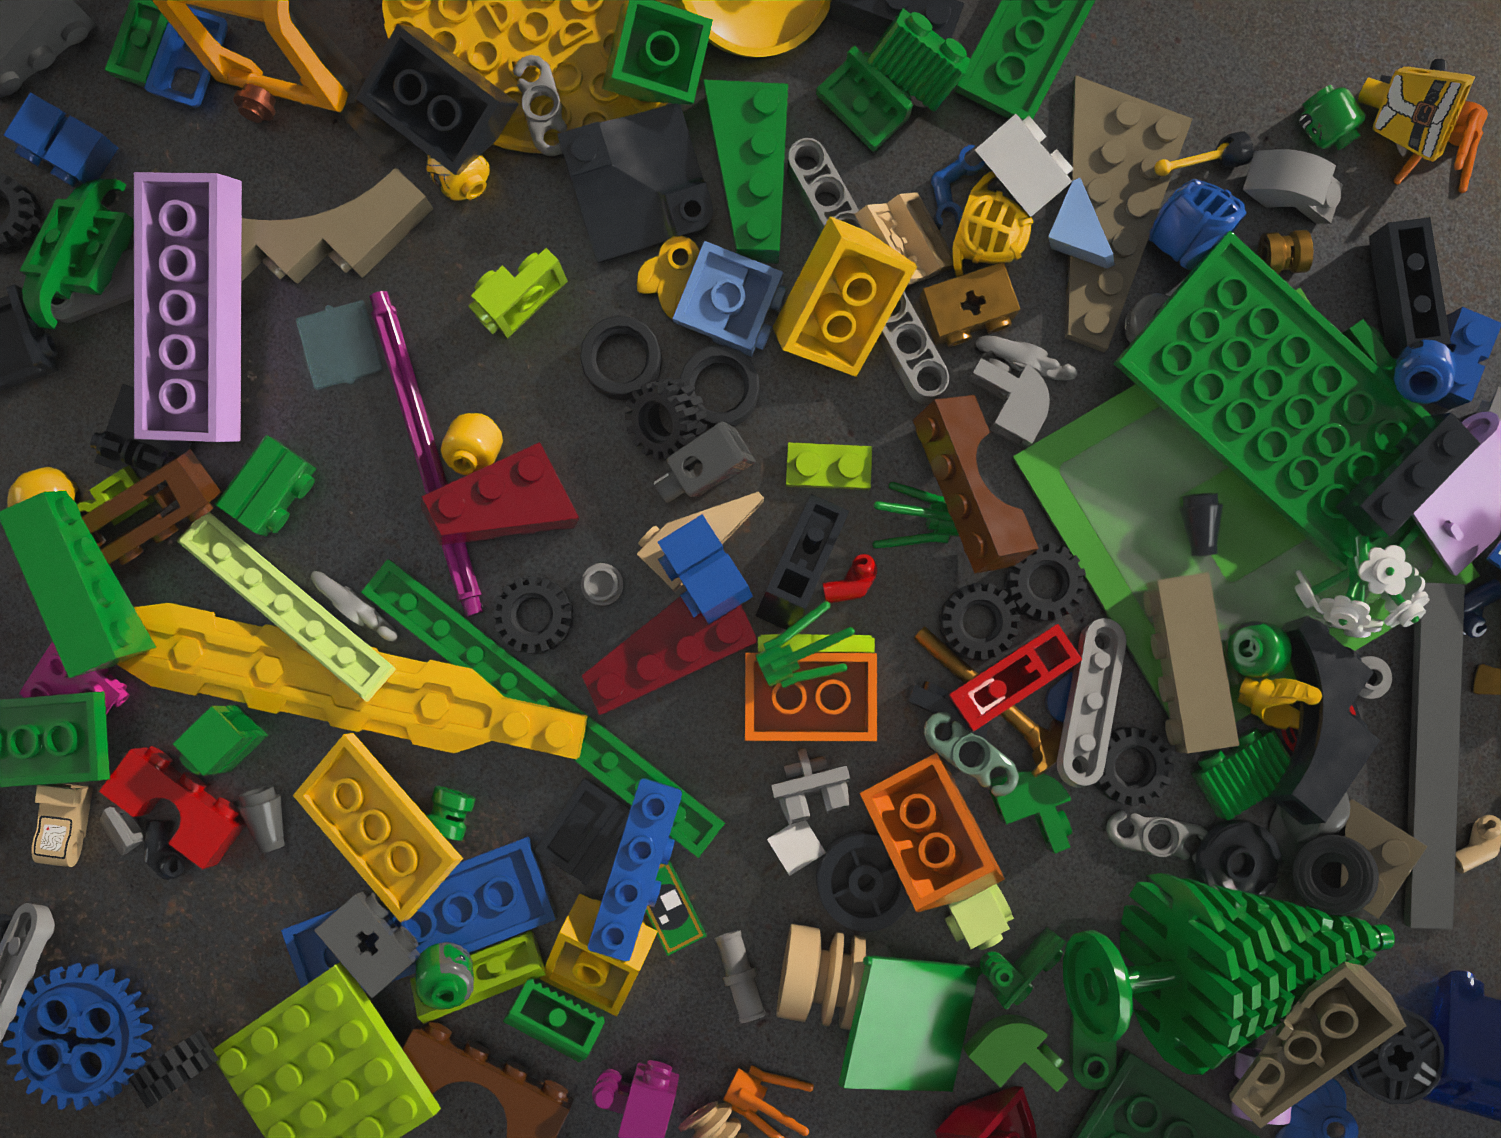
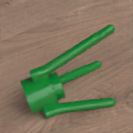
M892 481L888 485L891 490L932 504L929 505V508L876 501L873 505L876 510L927 518V529L934 530L933 533L875 540L872 543L875 549L930 542L948 544L950 536L959 537L943 496Z
M828 601L823 602L777 638L764 643L765 651L755 655L770 687L781 683L782 687L785 688L796 682L829 676L847 670V665L841 663L793 673L800 669L799 660L854 635L855 630L852 627L831 634L794 652L790 644L781 647L826 612L831 606Z

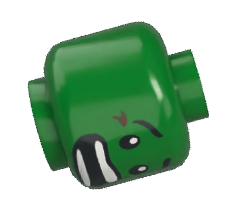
M1328 85L1302 104L1305 111L1300 116V124L1317 148L1325 149L1334 145L1339 151L1361 136L1357 128L1364 122L1366 115L1347 88L1339 87L1334 89L1332 85Z

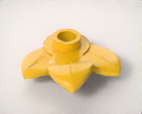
M685 236L671 237L666 240L660 248L659 256L644 262L637 276V292L643 294L657 292L663 311L672 321L700 252L697 244ZM676 249H682L687 253L688 260L684 265H677L673 262L672 254Z

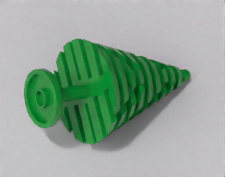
M1156 873L1146 876L1159 885L1162 890L1151 882H1137L1128 896L1141 907L1125 905L1121 924L1129 931H1120V952L1135 966L1125 965L1119 950L1107 936L1095 930L1083 931L1073 934L1066 944L1063 956V983L1067 1002L1075 1022L1089 1039L1097 1044L1119 1040L1129 1028L1132 1012L1134 1011L1145 1036L1164 1061L1185 1074L1203 1075L1209 1069H1215L1226 1058L1229 1059L1243 1047L1266 1033V1030L1282 1023L1280 1019L1286 1018L1305 990L1344 961L1363 967L1366 966L1377 955L1373 951H1383L1393 947L1395 936L1392 929L1385 924L1371 926L1367 921L1352 916L1329 915L1312 907L1306 906V908H1303L1291 902L1276 901L1269 897L1214 885L1220 890L1219 892L1217 889L1199 881L1178 878L1165 873ZM1132 997L1148 1011L1134 1010Z

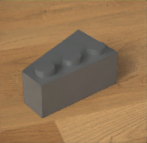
M0 0V99L16 92L21 87L23 81L38 70L49 67L54 62L56 56L69 46L82 42L87 37L89 31L97 26L78 0Z

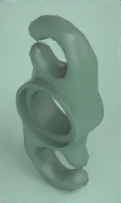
M938 712L929 717L925 723L923 733L927 744L959 771L976 778L982 787L990 786V773L994 768L1000 767L1005 769L1008 775L1007 781L1003 785H996L991 788V793L994 796H1006L1016 788L1019 775L1015 764L987 742V740L967 731L959 721L952 723V736L950 739L945 741L939 740L935 736V728L940 723L950 722L951 715L948 712ZM969 741L978 743L983 750L982 761L974 767L965 766L959 758L961 746Z

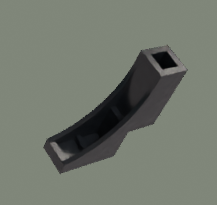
M1307 615L1286 622L1281 629L1285 631L1291 641L1292 654L1290 662L1296 680L1318 688L1322 693V698L1316 705L1299 701V730L1294 752L1284 775L1269 796L1301 825L1327 822L1380 741L1368 730V725L1361 718L1347 712L1374 672L1362 662L1361 656L1356 651L1343 646L1329 634V629L1326 625Z

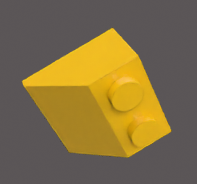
M579 893L544 967L546 975L540 977V980L617 1017L658 931L646 926L642 922L629 961L592 952L588 949V942L601 901L591 899Z

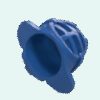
M1191 179L1179 187L1163 205L1150 230L1149 241L1157 245L1163 252L1172 256L1174 261L1178 262L1179 260L1180 266L1191 271L1228 231L1234 232L1247 214L1245 204L1231 195L1232 193L1227 189L1223 190L1213 184L1198 179Z

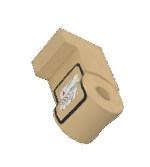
M64 783L37 785L35 803H40L37 829L33 838L31 852L35 863L64 867L75 866L81 854L83 839L86 836L93 787Z

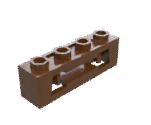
M191 449L82 516L98 547L107 542L98 531L100 527L147 499L159 490L158 484L164 480L167 481L168 485L153 495L163 510L120 535L101 549L108 564L117 559L121 565H124L144 551L140 546L142 543L152 538L158 544L179 530L175 523L187 516L192 523L213 509L210 501L220 494L221 491ZM175 500H177L179 506H177L176 508H173L172 505H169Z

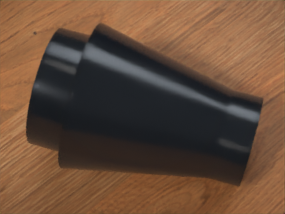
M1218 493L1182 496L1183 506H1180L1179 510L1190 543L1191 556L1218 554L1217 543L1223 503L1218 501Z

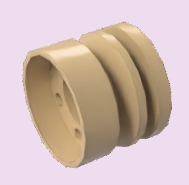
M791 924L781 971L776 1017L805 1022L812 1004L818 1003L821 1004L822 1025L830 1026L835 1007H840L839 1026L841 1029L851 1030L865 967L863 964V958L866 956L865 936L854 934L847 954L843 953V932L836 931L829 950L821 949L819 928Z

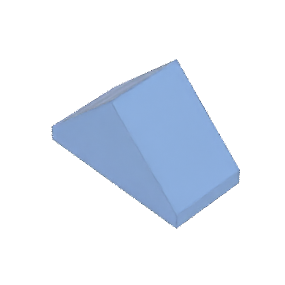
M1081 178L1073 180L1048 236L1051 249L1104 268H1110L1115 265L1113 252Z

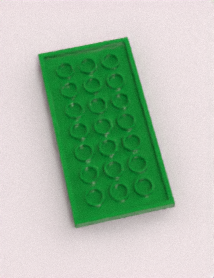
M1228 231L1201 259L1114 362L1116 367L1341 570L1347 569V560L1353 557L1351 538L1362 535L1336 506L1364 477L1377 475L1390 467L1402 455L1395 446L1424 416H1430L1421 405L1405 399L1398 392L1395 382L1231 231ZM1410 516L1391 537L1369 538L1370 549L1379 547L1384 550L1390 545L1400 546L1405 552L1421 533V529L1413 517Z

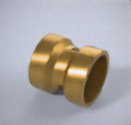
M1296 230L1287 236L1271 232L1263 233L1260 236L1258 256L1277 274L1282 270H1290L1292 273H1305L1312 266L1314 249L1309 231Z

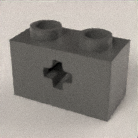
M364 889L350 898L314 931L367 994L373 998L415 962L420 953L416 950L419 945L412 933L403 926L398 928L388 917L390 910L377 894H369ZM374 932L379 939L375 942L374 946L369 948L365 941Z

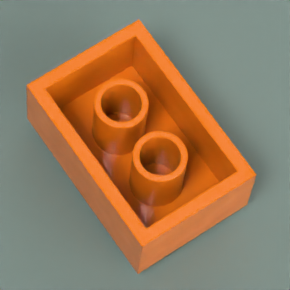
M745 653V741H877V653H814L799 660L800 669L793 673L841 663L847 665V670L829 676L796 682L785 688L782 687L781 683L770 687L755 655L758 653Z

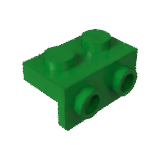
M853 46L847 53L846 61L816 88V95L875 152L909 120L913 108L912 99L908 91H904L901 86H897L895 81L892 83L881 71L869 65L867 61L870 56L869 52L862 53L856 46Z

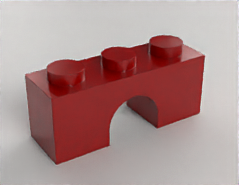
M150 746L149 749L147 747L130 749L99 792L132 817L150 814L162 798L170 800L178 808L181 820L177 832L168 844L201 869L217 865L246 826L244 820L238 816L240 813L237 806L221 797L216 800L204 791L206 784L201 779L189 772L180 773L170 765L172 759L160 749Z

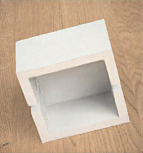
M1015 114L977 147L975 151L1031 217L1072 182L1068 174L1073 168L1057 149L1050 154L1040 143L1047 136L1030 116L1022 121Z

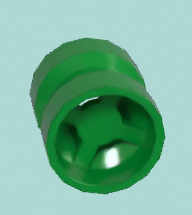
M435 786L431 797L434 805L432 811L426 814V817L445 838L462 841L466 831L464 820L466 814L472 812L476 798L454 789Z

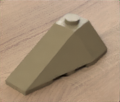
M1344 961L1305 990L1229 1094L1231 1101L1259 1128H1262L1406 1027L1392 995L1363 966Z

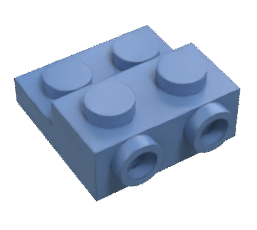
M704 241L672 318L673 323L709 336L715 343L740 350L743 354L752 357L755 347L763 350L769 338L772 326L765 323L770 310L779 311L788 288L781 285L783 271Z

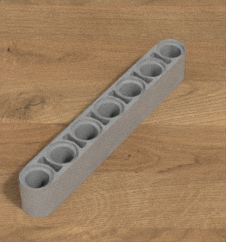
M813 138L797 140L789 150L787 173L819 233L821 234L830 216L862 229L854 215L859 209L825 148L819 141ZM808 156L817 162V166L810 170H803L798 167L796 160L800 157ZM829 192L837 198L838 202L829 207L823 206L817 202L815 197L820 193ZM903 292L896 305L898 313L895 316L889 317L878 339L913 400L921 404H930L935 399H939L947 388L949 373L908 297ZM903 336L913 338L917 342L918 351L912 354L902 352L897 346V339ZM921 373L933 374L938 380V388L933 391L922 389L918 384L917 376Z

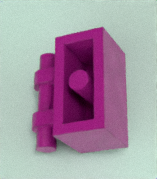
M649 1060L646 1065L637 1064L631 1084L624 1082L618 1071L607 1069L600 1073L592 1092V1098L598 1107L623 1114L618 1133L619 1138H664L676 1096L679 1074L673 1073L672 1067L668 1064Z

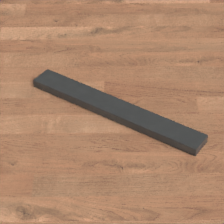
M1425 583L1422 592L1428 594L1430 601L1423 606L1426 613L1417 623H1414L1407 834L1428 847L1405 880L1404 925L1410 928L1453 929L1465 584Z

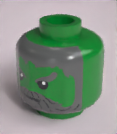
M451 942L437 943L429 946L419 955L416 961L415 975L416 993L421 1002L428 1007L444 1010L460 1006L469 999L474 989L473 960L466 949L461 945Z

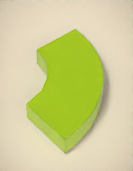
M767 634L758 637V652L765 651L763 644L777 638L781 634ZM797 634L781 647L790 644L794 652L829 635ZM852 635L816 653H875V638H872L871 635Z

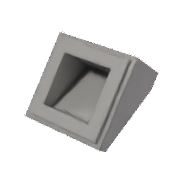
M117 805L110 806L103 811L100 823L120 855L127 854L145 842V831L136 817H132Z

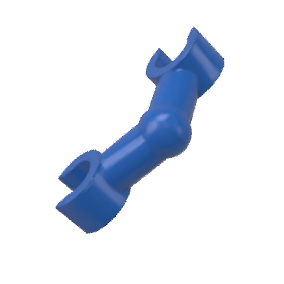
M975 145L964 147L956 161L941 171L935 172L931 177V185L934 188L938 207L934 215V222L939 230L943 226L941 213L949 211L954 215L956 226L960 224L963 212L961 207L953 202L950 184L963 175H976L983 168L984 161L976 166H970L965 162L964 157L972 152Z

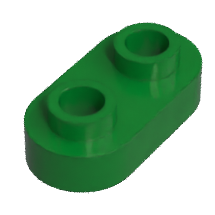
M1071 1012L1069 1055L1071 1073L1083 1087L1091 1090L1102 1089L1108 1085L1116 1072L1117 1041L1097 1044L1089 1039L1075 1022ZM1093 1061H1100L1101 1070L1097 1074H1089V1064Z

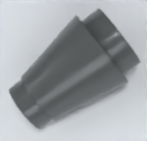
M263 786L240 794L239 800L241 805L237 809L257 845L259 853H266L283 847L285 842L283 839L281 795L275 794L274 786Z

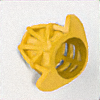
M993 171L984 175L973 187L965 206L952 246V258L956 277L964 275L963 259L972 260L976 264L979 262L998 264L1001 262L1009 263L1013 260L1017 261L1022 258L1021 254L1029 242L1031 225L1034 223L1032 217H1029L1028 213L1015 201L1003 196L1002 191L996 190L994 192L988 190L987 186L997 178Z

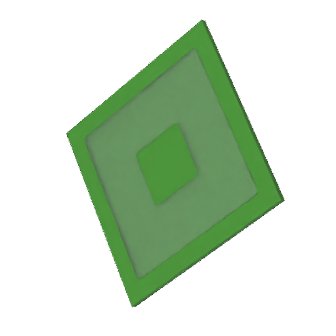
M1301 287L1298 288L1296 291L1309 302ZM1136 384L1012 457L1064 545L1070 550L1069 553L1072 556L1076 555L1080 559L1078 565L1081 569H1085L1086 575L1084 578L1108 618L1117 622L1124 630L1128 651L1169 718L1168 703L1162 701L1158 688V678L1163 676L1160 659H1155L1151 648V635L1155 634L1153 616L1148 617L1144 607L1143 595L1145 591H1148V582L1209 572L1235 723L1251 714L1250 707L1237 702L1241 685L1248 676H1244L1233 669L1226 653L1228 637L1242 623L1260 621L1272 623L1282 628L1286 622L1309 615L1311 618L1319 620L1329 629V634L1343 646L1349 647L1354 651L1392 629L1384 623L1385 618L1391 613L1385 609L1386 600L1381 598V593L1374 594L1369 590H1365L1364 603L1370 607L1368 615L1373 619L1383 620V626L1381 631L1371 632L1369 637L1363 638L1345 635L1344 629L1332 627V623L1323 618L1324 613L1318 612L1314 606L1307 609L1303 602L1298 601V594L1294 586L1301 582L1296 571L1300 569L1306 575L1311 585L1314 586L1343 570ZM1218 493V501L1223 503L1217 543L1218 554L1191 556L1190 543L1179 507L1183 506L1182 496ZM1422 531L1405 551L1406 558L1404 562H1408L1412 567L1416 568L1419 572L1418 575L1424 578L1425 583L1466 585L1480 576L1472 563L1465 567L1457 576L1450 574ZM1349 578L1319 593L1320 600L1324 598L1335 599L1338 595L1345 596L1350 582ZM1291 662L1288 663L1285 670L1276 676L1266 679L1271 681L1280 678L1296 680ZM1249 677V678H1251V679H1253V680H1256V681H1258V682H1260L1262 679H1265V678H1253V677Z

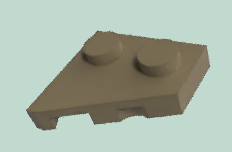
M1351 799L1350 816L1346 822L1345 837L1362 844L1371 853L1377 864L1379 872L1378 888L1373 899L1363 909L1379 919L1428 846ZM1343 864L1340 887L1344 886L1348 881V871Z

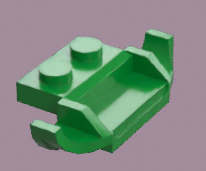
M93 179L75 188L67 199L55 200L19 270L26 275L22 290L26 310L39 327L55 329L58 323L51 312L53 297L69 300L73 292L101 296L104 289L111 282L112 273L123 251L130 243V237L134 231V219L127 213L110 211L101 204V201L109 190L124 191L127 184L117 179Z

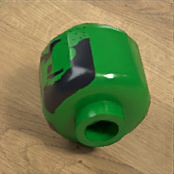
M1250 621L1242 623L1232 631L1227 639L1226 653L1233 669L1240 674L1253 678H1268L1276 676L1285 670L1291 660L1292 646L1285 631L1277 625L1267 622Z

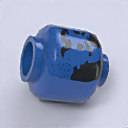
M1424 339L1411 343L1402 350L1397 358L1394 382L1398 392L1405 399L1420 404L1437 402L1446 396L1454 385L1456 372L1454 354L1446 345L1436 340Z

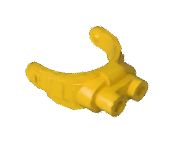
M1246 677L1241 685L1237 702L1250 707L1251 714L1258 716L1267 726L1278 729L1292 727L1299 730L1300 711L1289 704H1293L1298 700L1310 705H1316L1321 701L1322 693L1314 686L1293 679L1280 678L1271 681L1265 678L1258 682Z

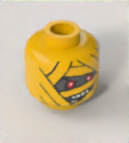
M430 155L427 156L426 170L429 178L449 199L454 201L466 198L472 200L480 196L486 189V180L488 179L490 168L487 160L482 155L474 160L460 175H454Z

